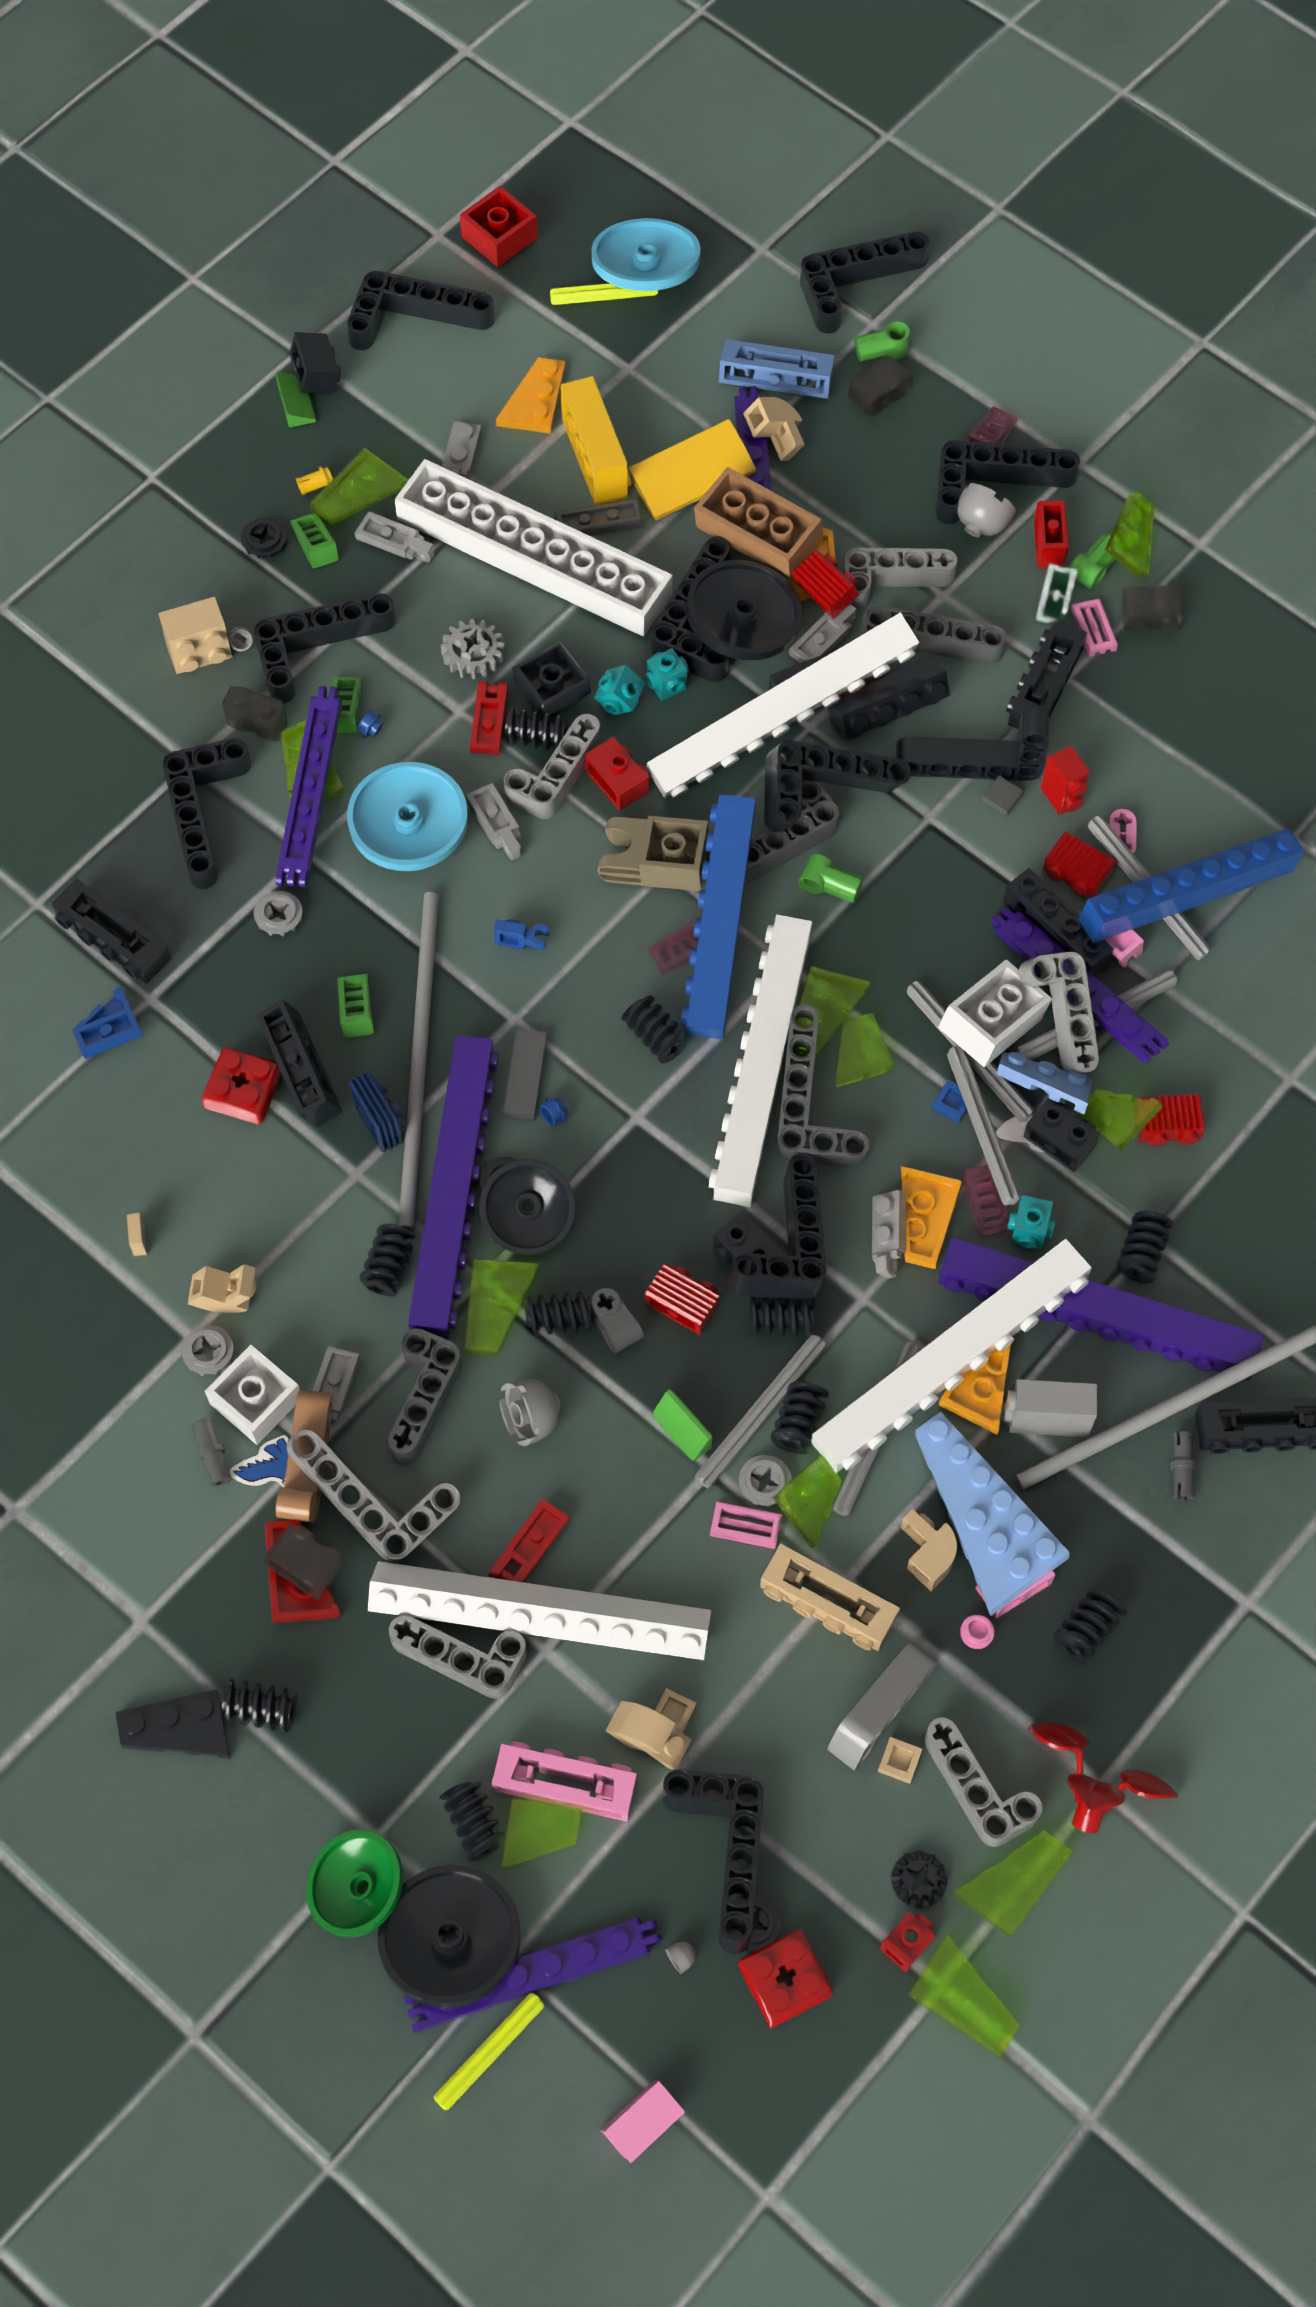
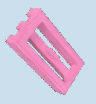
M1100 598L1072 604L1071 612L1078 629L1088 632L1085 648L1089 657L1095 656V652L1104 654L1108 649L1111 652L1117 651L1118 644ZM1092 607H1094L1099 623L1107 640L1106 642H1103L1102 637L1098 630L1097 623L1090 609ZM1081 610H1083V612H1084V615H1085V617H1086V620H1087V622H1088V625H1089V627H1090L1091 633H1092V635H1093V638H1094L1096 644H1094V642H1093V640H1092V637H1091V635H1090L1089 629H1088V627H1087V624H1086V622H1085V619H1084V617H1083V614H1082Z
M717 1501L710 1536L775 1549L782 1514ZM722 1512L772 1522L773 1527L720 1516ZM719 1525H722V1526H727V1527H732V1528H737V1529H742V1530H747V1531H752V1532L767 1534V1535H771V1537H765V1536H760V1535H755V1534H750V1533H745V1532H740V1531H735V1530L720 1528V1527H718V1526H719Z

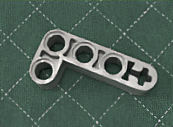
M853 548L846 553L844 572L850 573L858 583L855 588L858 590L859 596L851 605L857 610L865 608L869 603L871 586L947 587L953 583L955 578L957 556L948 549Z
M582 714L574 720L539 776L519 768L508 771L504 777L506 801L511 806L537 818L548 819L553 817L585 769V754L600 744V723L597 717L591 714Z
M1076 952L1041 955L1024 961L1019 968V977L1023 984L1030 987L1045 985L1050 987L1059 1056L1063 1070L1068 1072L1073 1070L1078 1073L1093 1071L1099 1063V1055L1084 959ZM1064 961L1069 965V974H1066L1063 970ZM1035 964L1041 969L1040 978L1034 973ZM1068 991L1071 992V994L1074 997L1073 1005H1071L1068 1002ZM1073 1022L1079 1029L1077 1036L1072 1032ZM1080 1042V1046L1075 1047V1043ZM1077 1057H1081L1082 1062L1078 1063Z
M398 1616L393 1619L389 1626L391 1643L399 1653L493 1699L502 1698L510 1691L527 1657L525 1639L519 1632L514 1630L501 1633L494 1642L489 1654H486L411 1616ZM407 1630H410L412 1638L404 1636L401 1640L399 1632L405 1634ZM434 1643L444 1646L443 1651L436 1656L426 1653L427 1648ZM513 1643L520 1647L519 1652L513 1656L505 1655L502 1652V1649L507 1644ZM463 1658L474 1661L471 1669L466 1671L456 1668V1664ZM493 1673H499L504 1676L503 1682L497 1686L489 1685L486 1679Z
M909 1642L844 1718L827 1750L852 1770H857L870 1753L879 1736L930 1676L937 1662Z
M940 1717L934 1719L929 1724L924 1738L926 1749L984 1844L990 1847L1003 1845L1031 1829L1037 1823L1042 1813V1803L1036 1794L1024 1791L1002 1802L953 1721ZM936 1731L940 1735H948L946 1742L942 1739H934ZM948 1748L950 1752L946 1756H944ZM954 1760H961L967 1765L968 1771L958 1774L951 1769L950 1763ZM972 1790H978L985 1795L986 1802L975 1804L969 1799L968 1793ZM1019 1804L1029 1805L1033 1810V1817H1021L1017 1813L1016 1806ZM991 1820L1000 1822L1003 1825L1004 1833L1000 1835L990 1833L986 1823Z

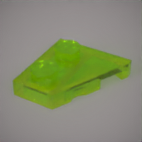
M873 1013L843 1021L836 1086L840 1087L893 1071L894 1064Z
M1097 1089L1089 1097L1085 1113L1076 1112L1081 1118L1091 1122L1101 1135L1122 1151L1163 1106L1153 1098L1143 1100L1137 1099L1130 1094H1113L1111 1091Z
M823 1455L815 1457L772 1497L811 1548L818 1546L821 1542L820 1532L824 1521L830 1517L833 1499L837 1496L842 1483L840 1477Z
M512 1798L502 1867H511L576 1845L582 1809Z

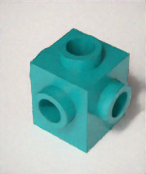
M673 648L665 652H658L647 660L645 679L648 686L663 701L687 689V673L689 668L685 659L682 656L678 657Z
M627 665L607 670L601 678L594 698L613 716L631 712L639 703L638 698L645 682Z
M1021 1195L1017 1212L1011 1210L1007 1229L1013 1230L1011 1242L1018 1243L1020 1247L1026 1249H1042L1045 1238L1051 1239L1054 1230L1055 1220L1050 1219L1053 1202Z

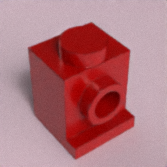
M908 1912L893 1931L882 1941L879 1949L907 1973L934 1941L936 1935L931 1932L934 1926L924 1915L918 1913L914 1917ZM908 1931L914 1932L917 1935V1941L914 1943L907 1942L904 1934Z

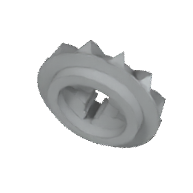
M274 891L264 895L257 902L254 908V918L260 930L266 931L270 936L272 934L284 936L285 932L295 931L298 923L302 922V905L294 895L284 891ZM272 908L279 913L283 912L285 920L279 917L274 918Z
M213 1325L200 1326L192 1330L184 1339L181 1355L190 1371L197 1372L201 1376L204 1374L216 1375L219 1370L227 1368L229 1361L234 1357L233 1342L229 1334L220 1327ZM205 1340L211 1349L217 1348V1350L212 1352L213 1357L211 1361L206 1358L205 1354L199 1355V1353L204 1351L203 1346L205 1345L203 1341Z
M759 1455L749 1459L743 1465L739 1473L738 1486L743 1497L751 1501L754 1506L762 1505L769 1508L773 1504L781 1503L790 1492L791 1474L788 1467L780 1459L770 1455ZM768 1471H771L770 1482L774 1485H767L762 1492H759L760 1482L755 1480V1478L762 1479L767 1475Z

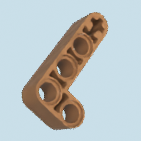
M309 1390L298 1391L291 1436L300 1430H311L328 1446L333 1410V1393ZM304 1437L296 1440L297 1451L300 1454L309 1455L312 1449L311 1442ZM288 1455L284 1488L279 1489L276 1501V1518L315 1523L319 1511L321 1491ZM321 1462L318 1468L319 1475L322 1478L324 1476L325 1462Z

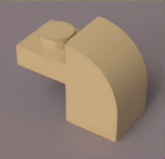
M758 397L743 413L753 437H770L781 461H789L805 445L797 428L803 420L798 412L786 401L776 397Z
M243 1264L228 1273L205 1266L192 1274L188 1305L212 1312L241 1313L247 1311L250 1298L256 1290V1280H254L256 1268Z
M911 1509L903 1517L901 1529L921 1548L909 1559L907 1569L932 1591L948 1575L952 1568L957 1551L956 1537L947 1523L936 1531L934 1523L928 1516L923 1513L919 1515Z
M626 1701L620 1702L605 1730L628 1748L645 1751L665 1767L673 1770L677 1769L692 1740L675 1728L676 1723L664 1715L643 1705Z

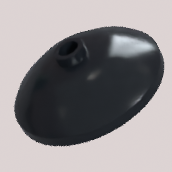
M520 1159L501 1166L490 1176L483 1187L479 1209L482 1224L496 1244L513 1253L533 1255L550 1250L565 1238L574 1221L576 1204L570 1183L558 1169L540 1160ZM524 1200H533L535 1208L532 1210L525 1209L523 1206Z

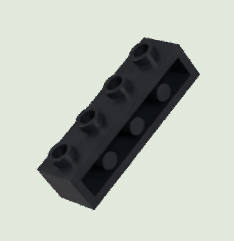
M929 656L868 682L853 693L847 691L838 695L840 700L828 707L830 722L846 740L857 738L862 733L876 727L885 726L888 722L897 718L910 715L927 705L936 704L939 700L950 696L946 670Z

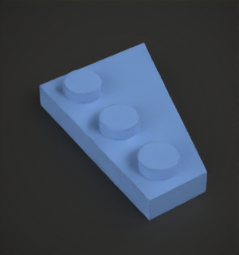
M1016 1052L1002 1053L996 1075L1029 1090H1035L1039 1087L1045 1090L1049 1095V1099L1058 1103L1062 1099L1068 1100L1076 1104L1074 1110L1082 1114L1085 1113L1093 1079L1088 1078L1084 1073H1078L1073 1070L1070 1072L1061 1070L1054 1064L1046 1061L1038 1063L1028 1060L1024 1055Z

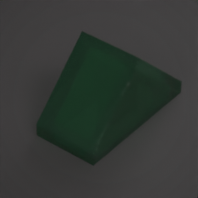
M1049 563L1036 616L1037 621L1053 624L1057 620L1065 623L1078 569Z

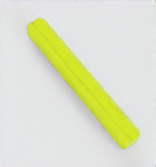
M610 283L552 288L550 290V299L552 305L656 296L658 290L635 291L620 288Z
M529 1993L435 2093L434 2099L441 2108L449 2110L544 2008V2003L536 1994Z

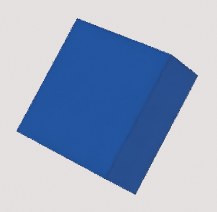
M947 1080L933 1102L932 1109L960 1123L967 1112V1108L958 1085Z

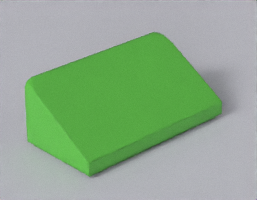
M282 372L275 373L289 428L316 422L309 393H301L296 375Z
M669 1389L654 1409L653 1417L692 1461H696L712 1448V1434L675 1392Z

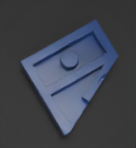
M121 986L113 991L114 997L106 1005L102 1006L99 1004L91 1011L87 1019L82 1020L72 1029L84 1059L143 1036Z

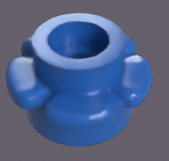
M370 710L364 716L357 729L363 733L365 738L369 734L373 737L378 734L384 722L379 720L382 714H376Z
M546 1097L545 1102L539 1107L543 1118L551 1126H555L558 1123L563 1124L568 1113L566 1105L559 1098L552 1099L551 1097Z

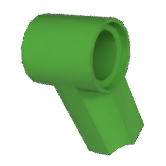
M901 321L890 323L885 330L854 337L856 355L860 362L886 355L894 359H900L909 352L910 328Z
M1111 534L1102 535L1086 554L1080 553L1074 559L1068 570V575L1088 588L1095 589L1103 579L1106 569L1121 554L1122 546L1119 544L1118 539Z
M813 854L809 857L798 883L802 889L809 893L822 894L826 892L854 903L860 892L864 877L835 867L834 863L823 855Z

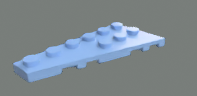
M942 1412L915 1430L918 1444L928 1468L931 1470L936 1481L937 1489L946 1505L949 1518L966 1559L969 1560L979 1590L981 1589L986 1601L989 1614L992 1616L1069 1559L1070 1552Z

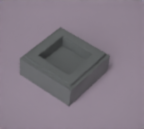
M998 776L982 796V802L1007 816L1023 796L1024 790Z

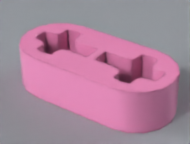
M1118 809L1111 814L1108 824L1129 850L1135 854L1136 817L1129 810ZM1120 820L1124 821V825H1126L1124 832H1120V824L1118 823Z

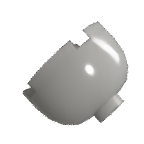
M970 483L969 486L966 485L959 498L957 513L960 521L966 526L964 530L971 536L979 538L980 535H997L1010 523L1016 509L1005 497L1000 502L994 497L995 491L975 483Z
M530 1378L517 1379L502 1386L501 1391L506 1390L505 1398L500 1399L502 1418L510 1435H513L516 1431L521 1439L517 1441L519 1445L528 1446L537 1443L553 1432L556 1428L561 1408L559 1397L555 1392H552L542 1381Z

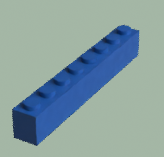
M719 794L718 805L712 804L710 822L715 823L714 833L708 832L706 851H711L710 862L704 861L702 879L707 880L706 890H700L698 908H703L702 918H696L694 937H699L698 947H692L689 965L695 966L693 977H687L685 995H691L689 1006H683L681 1024L686 1025L687 1035L716 1039L724 1038L755 815V798Z
M1290 828L1089 898L1078 920L1091 941L1096 943L1291 873L1305 850Z

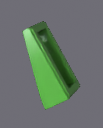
M317 512L290 521L291 527L312 568H318L338 561L336 543Z
M333 677L331 687H338V691L354 690L353 692L339 691L338 698L342 699V709L337 733L354 734L357 732L363 684L362 677Z
M368 974L337 978L340 1024L343 1036L351 1038L372 1035L374 1033ZM356 988H362V989H363V990L351 991V992H346V991H345V990L356 989Z

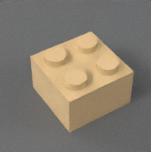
M215 596L158 613L166 646L176 674L191 672L199 667L218 664L232 658L225 623Z

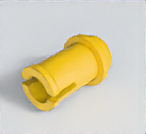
M320 466L318 471L296 478L302 496L325 486L330 488L329 485L334 483L328 467L322 468Z

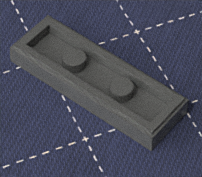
M638 498L554 512L555 520L589 536L643 527V518Z
M516 1029L503 1110L504 1117L535 1120L547 1032Z

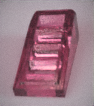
M993 406L973 428L967 441L1002 444L1017 423L1018 418ZM990 423H993V424H995V425H997V426H999V427H1002V428L1000 429V428H998V427H996V426L991 425Z
M695 920L648 948L663 975L690 962L691 948L687 950L682 941L688 939L693 948L698 947L693 937ZM677 944L682 954L676 956L671 946ZM663 950H666L671 958L667 963L660 953Z
M985 1165L964 1171L962 1183L980 1237L1009 1230L1007 1229L1009 1222L1007 1208L1001 1201L989 1166ZM990 1190L992 1193L990 1195H985L981 1197L977 1196L978 1193ZM992 1203L996 1204V1207L981 1210L980 1207ZM995 1215L1000 1216L998 1220L984 1222V1218Z

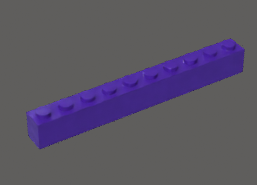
M455 1036L408 1321L409 1330L422 1329L446 1340H449L450 1330H456L458 1310H454L455 1299L460 1300L462 1296L463 1280L458 1279L460 1270H465L467 1264V1251H463L464 1241H470L472 1222L468 1221L469 1211H475L477 1193L472 1192L474 1182L479 1183L481 1164H477L478 1154H484L486 1136L481 1135L482 1127L489 1124L490 1107H486L487 1097H493L494 1079H490L491 1070H497L499 1052L494 1051L493 1039Z
M952 1237L938 1283L944 1285L950 1291L968 1292L974 1294L979 1300L985 1301L1031 1266L1033 1262ZM1090 1280L1079 1292L1074 1294L1070 1291L1063 1297L1064 1302L1051 1313L1046 1310L1038 1316L1045 1321L1052 1322L1056 1320L1066 1323L1071 1329L1076 1331L1088 1330L1097 1333L1101 1338L1108 1341L1119 1340L1129 1343L1134 1349L1139 1351L1151 1350L1160 1353L1164 1358L1171 1361H1186L1203 1371L1214 1370L1222 1372L1260 1353L1265 1336ZM1252 1375L1243 1380L1250 1381Z

